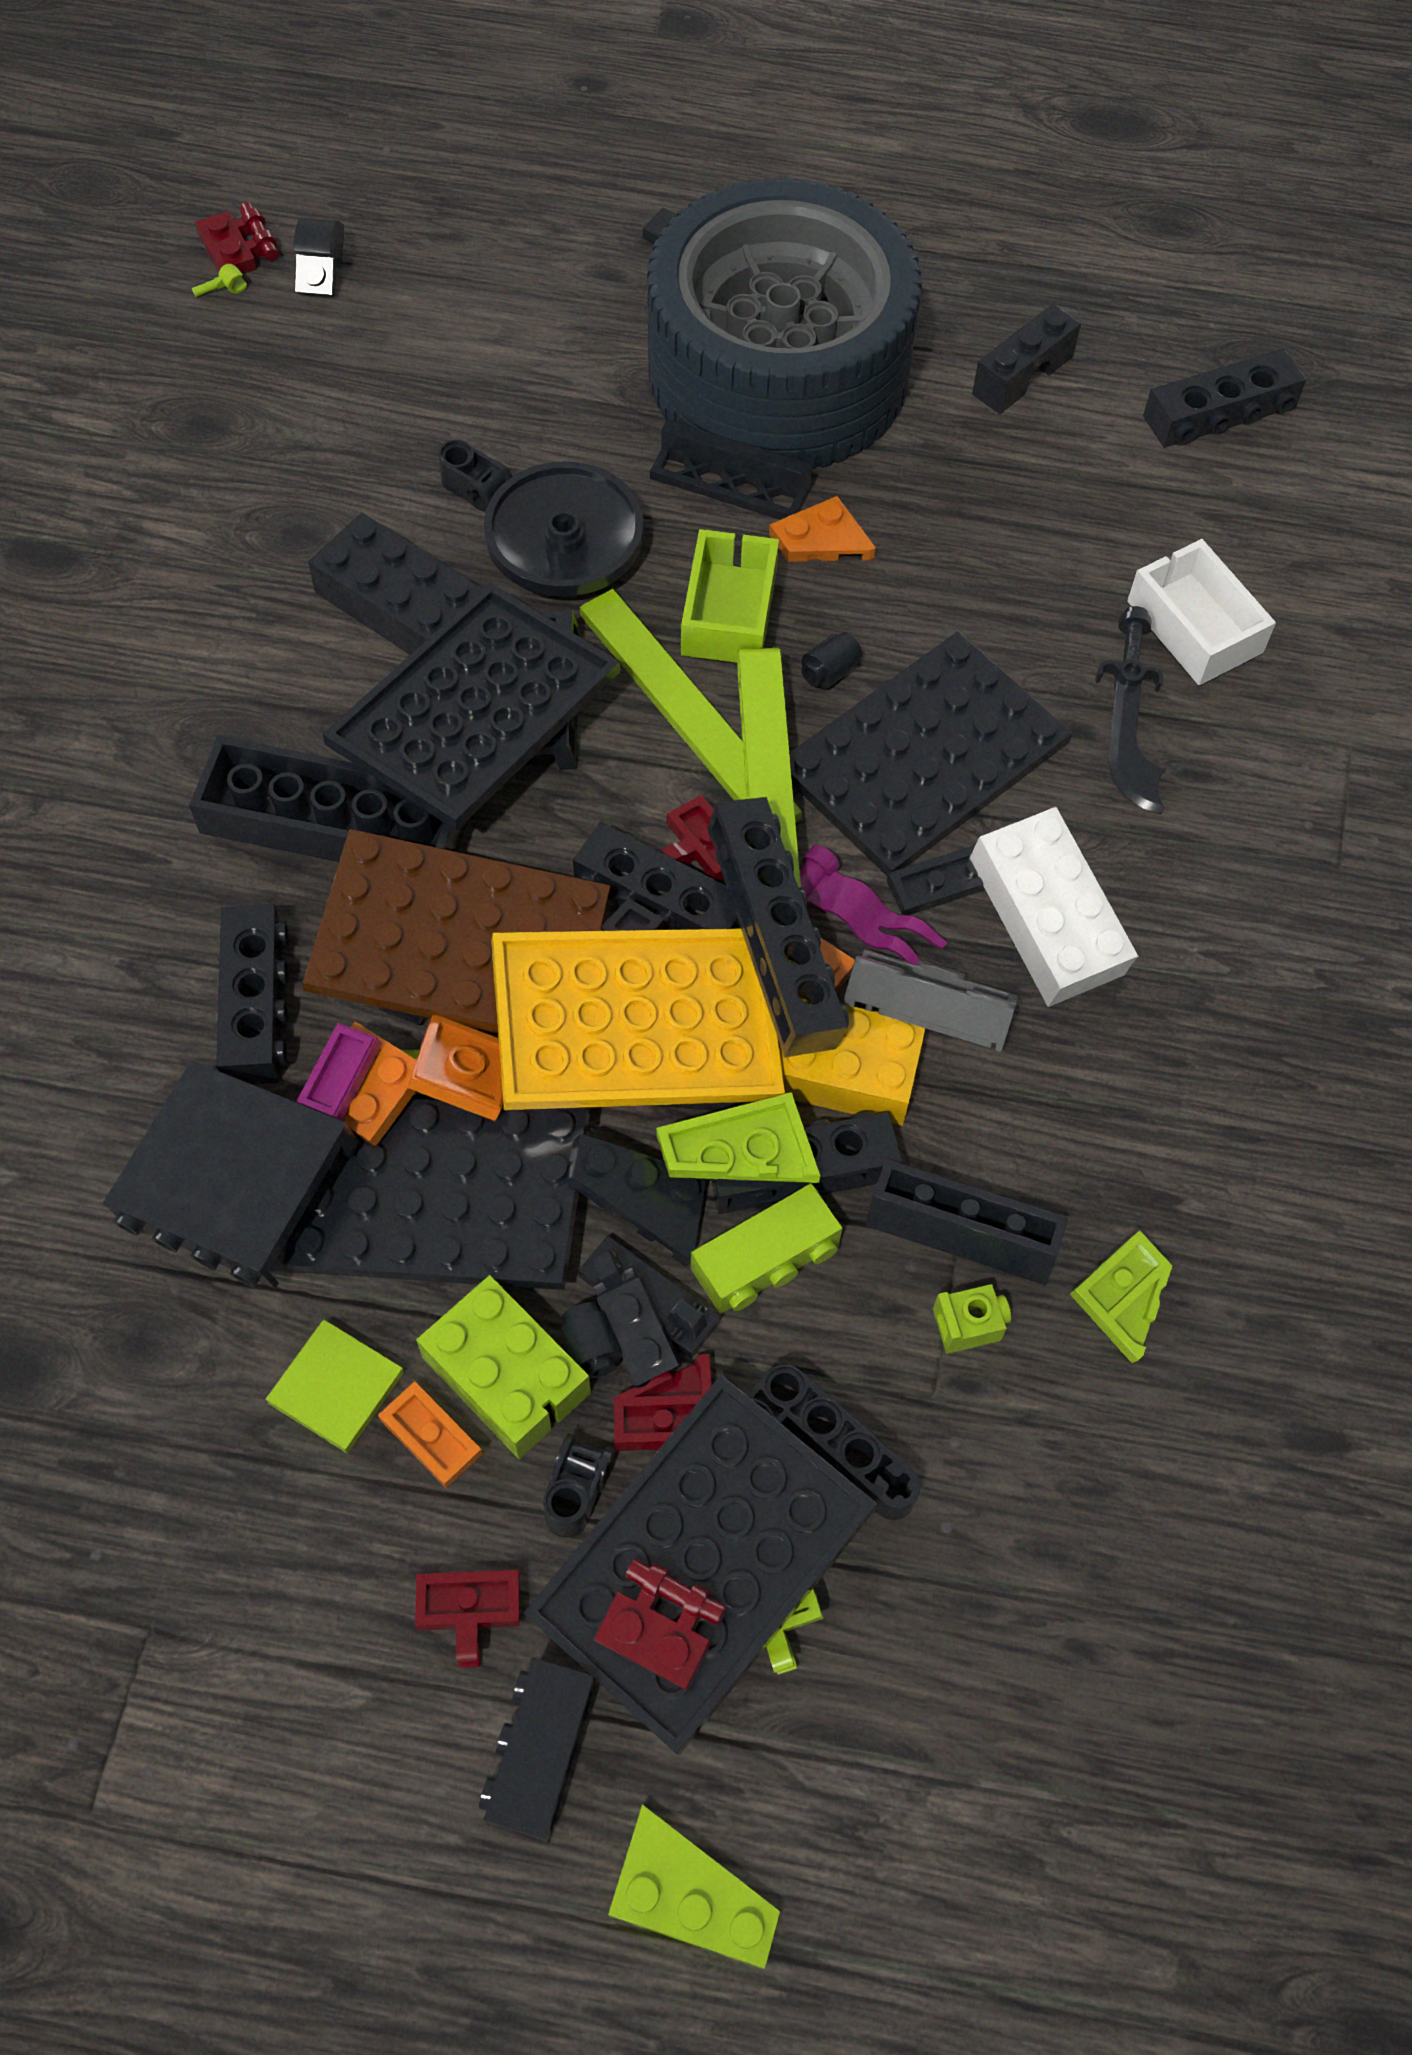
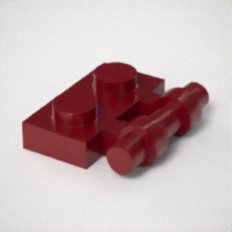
M245 202L240 206L242 217L233 220L230 212L226 211L195 221L197 233L218 273L225 264H232L244 274L257 269L256 258L265 256L266 260L274 261L279 256L276 248L277 241L271 231L266 230L263 215L250 202ZM250 235H253V236H254L253 239H251V240H248V241H245V240H244V237H247V236H250Z
M634 1559L628 1567L625 1577L641 1585V1592L636 1601L617 1592L594 1641L689 1691L712 1641L694 1631L701 1618L718 1626L725 1615L727 1606L710 1598V1591L698 1585L691 1588L670 1577L668 1569L656 1563L651 1567ZM660 1596L683 1608L677 1623L653 1610Z

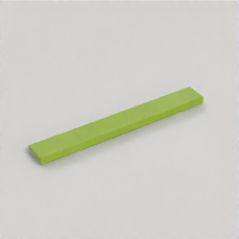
M614 589L580 606V616L612 655L620 661L622 667L733 800L747 799L743 741ZM794 803L796 823L801 820L802 811Z

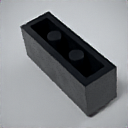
M535 1658L529 1672L521 1670L512 1697V1702L519 1703L513 1724L504 1723L496 1747V1755L503 1756L497 1778L487 1777L479 1802V1809L486 1811L484 1821L488 1826L549 1844L595 1688L594 1676Z

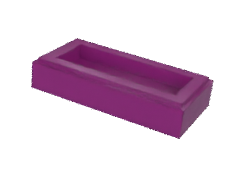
M337 1023L296 1103L343 1121L382 1043L374 1036Z

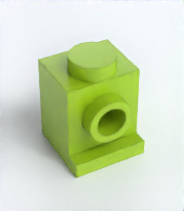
M992 1284L948 1294V1292L940 1293L933 1307V1313L946 1354L999 1342L1002 1340L1007 1329L1005 1324L1011 1322V1312L1007 1299L1004 1295L996 1296ZM981 1308L983 1317H973L969 1310Z

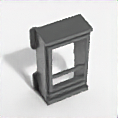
M864 949L862 956H856L843 1004L854 1007L858 1001L866 1004L865 1010L872 1011L874 1007H878V1014L988 1048H991L993 1042L996 1043L995 1050L1002 1052L1018 995L966 980V974L933 963L919 961L918 965Z

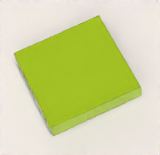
M323 1319L269 1393L266 1401L272 1407L348 1454L404 1375V1370L399 1365Z

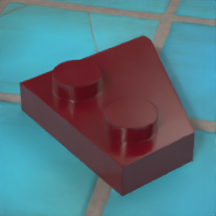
M701 1354L695 1357L694 1364L672 1375L668 1371L652 1378L644 1387H634L614 1397L615 1451L659 1450L711 1387L710 1354Z

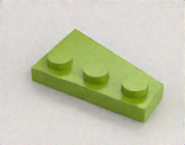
M642 1804L608 1916L765 1969L780 1911Z

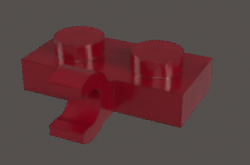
M700 795L667 813L666 824L680 841L668 845L661 853L686 866L695 859L707 875L718 882L724 877L707 830L714 809Z
M519 1570L416 1574L415 1627L417 1631L456 1629V1662H458L459 1668L480 1667L479 1628L520 1626Z

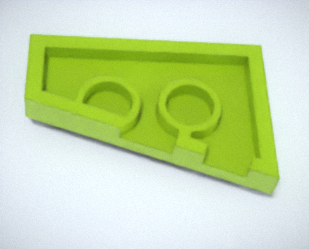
M792 1093L656 1128V1136L669 1177L819 1183L820 1173Z

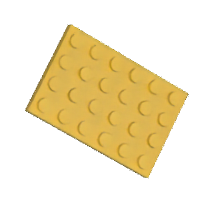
M741 929L493 933L491 944L504 1110L757 1102L785 1094L777 1034Z

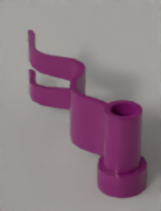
M813 845L803 857V865L799 869L800 883L805 891L807 902L820 910L838 916L850 927L859 940L874 949L889 950L899 955L906 962L918 965V962L921 960L903 940L896 936L885 934L879 928L912 931L940 949H943L948 943L921 919L891 912L864 883L836 872L840 866L839 861L825 847Z

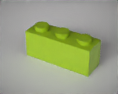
M811 1183L692 1251L690 1269L720 1315L731 1308L734 1311H740L752 1304L758 1298L757 1293L772 1284L775 1288L781 1287L794 1279L798 1274V1269L811 1261L814 1264H820L832 1257L838 1250L837 1246H839L843 1228Z

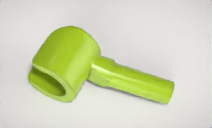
M225 264L219 271V277L193 287L192 290L195 297L226 286L231 293L239 294L246 289L247 283L242 278L243 274L236 266Z

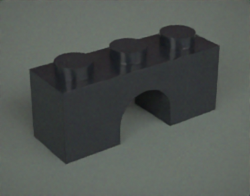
M1050 305L978 361L972 395L999 415L1025 395L1027 383L1037 368L1050 376L1073 358L1081 323L1056 305Z

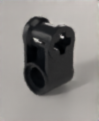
M454 439L447 441L439 449L442 485L447 490L470 502L478 510L486 512L487 506L495 492L508 479L513 477L503 463L490 458L463 440Z
M567 1433L558 1452L553 1474L543 1500L546 1524L552 1533L559 1537L569 1538L577 1536L584 1531L599 1492L602 1491L608 1478L615 1455L614 1448L607 1446L605 1450H601L578 1442L575 1435ZM563 1500H573L580 1506L579 1511L575 1515L567 1518L555 1514L553 1509L557 1503Z

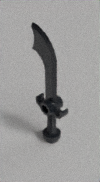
M1131 606L1126 608L1119 617L1118 624L1120 631L1126 634L1123 663L1120 665L1112 660L1102 662L1095 676L1096 683L1100 682L1103 673L1106 672L1113 674L1115 677V700L1108 762L1110 773L1116 786L1126 798L1137 806L1162 814L1165 807L1159 797L1158 785L1161 776L1167 768L1159 767L1143 756L1137 745L1136 734L1142 680H1153L1156 684L1155 691L1158 692L1164 677L1158 668H1144L1143 664L1139 661L1142 635L1151 630L1152 618L1148 615V611L1145 608Z

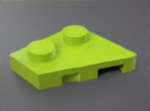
M1138 1231L1080 1283L1070 1295L1129 1361L1134 1363L1144 1355L1146 1347L1143 1345L1150 1324L1155 1321L1160 1306L1159 1296L1161 1290L1166 1287L1172 1265L1145 1235Z

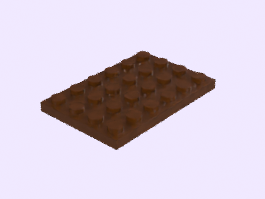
M349 829L302 982L303 991L426 1018L438 1015L468 1027L498 1033L491 944L493 933L600 931L610 885Z

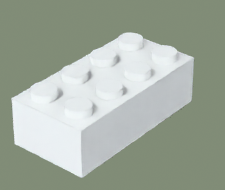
M1057 807L979 837L969 860L972 861L978 876L982 879L986 892L1048 1007L1126 974L1138 955Z

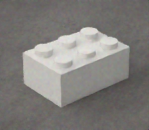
M1203 539L1174 552L1171 560L1165 556L1137 570L1127 601L1131 606H1140L1148 611V615L1152 618L1151 630L1198 685L1264 653L1276 624L1272 617Z

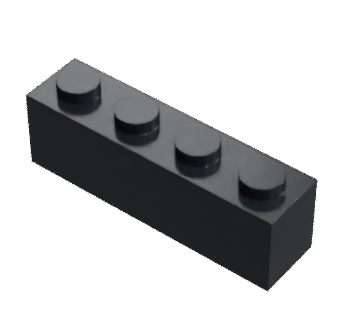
M886 1159L872 1196L865 1226L1046 1286L1058 1256L1068 1218Z

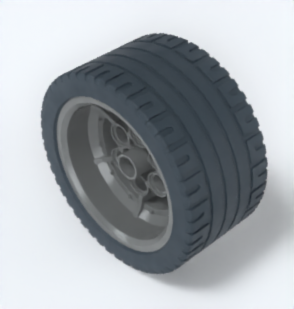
M775 177L766 178L762 181L753 179L749 180L748 183H743V181L733 183L731 187L724 186L718 188L714 193L711 191L703 195L700 200L696 199L689 203L688 208L684 207L680 210L676 217H673L666 224V227L663 228L658 239L655 241L650 253L647 270L648 377L654 401L657 407L660 408L663 417L666 420L669 419L812 464V469L818 465L824 467L831 465L833 461L837 463L845 460L848 455L853 456L859 453L861 448L865 449L871 445L874 439L877 440L884 434V431L892 425L894 419L898 416L905 400L910 375L921 298L922 277L917 254L903 230L897 227V223L890 216L886 217V213L879 207H873V203L865 198L861 200L859 195L850 191L848 193L844 192L843 188L834 185L829 187L827 183L817 181L812 183L811 180L807 179L797 181L793 180V178L783 177V180H777Z

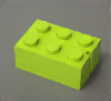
M699 529L681 623V656L737 663L738 649L764 648L777 573L779 539L743 535L741 567L734 566L735 534Z
M490 1275L416 1339L422 1358L518 1459H521L552 1430L549 1413L544 1409L549 1402L552 1416L559 1423L591 1394L589 1375Z

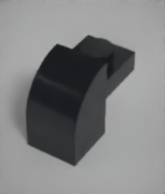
M300 218L298 220L293 244V251L297 253L296 293L335 297L336 263H343L344 224L339 220Z

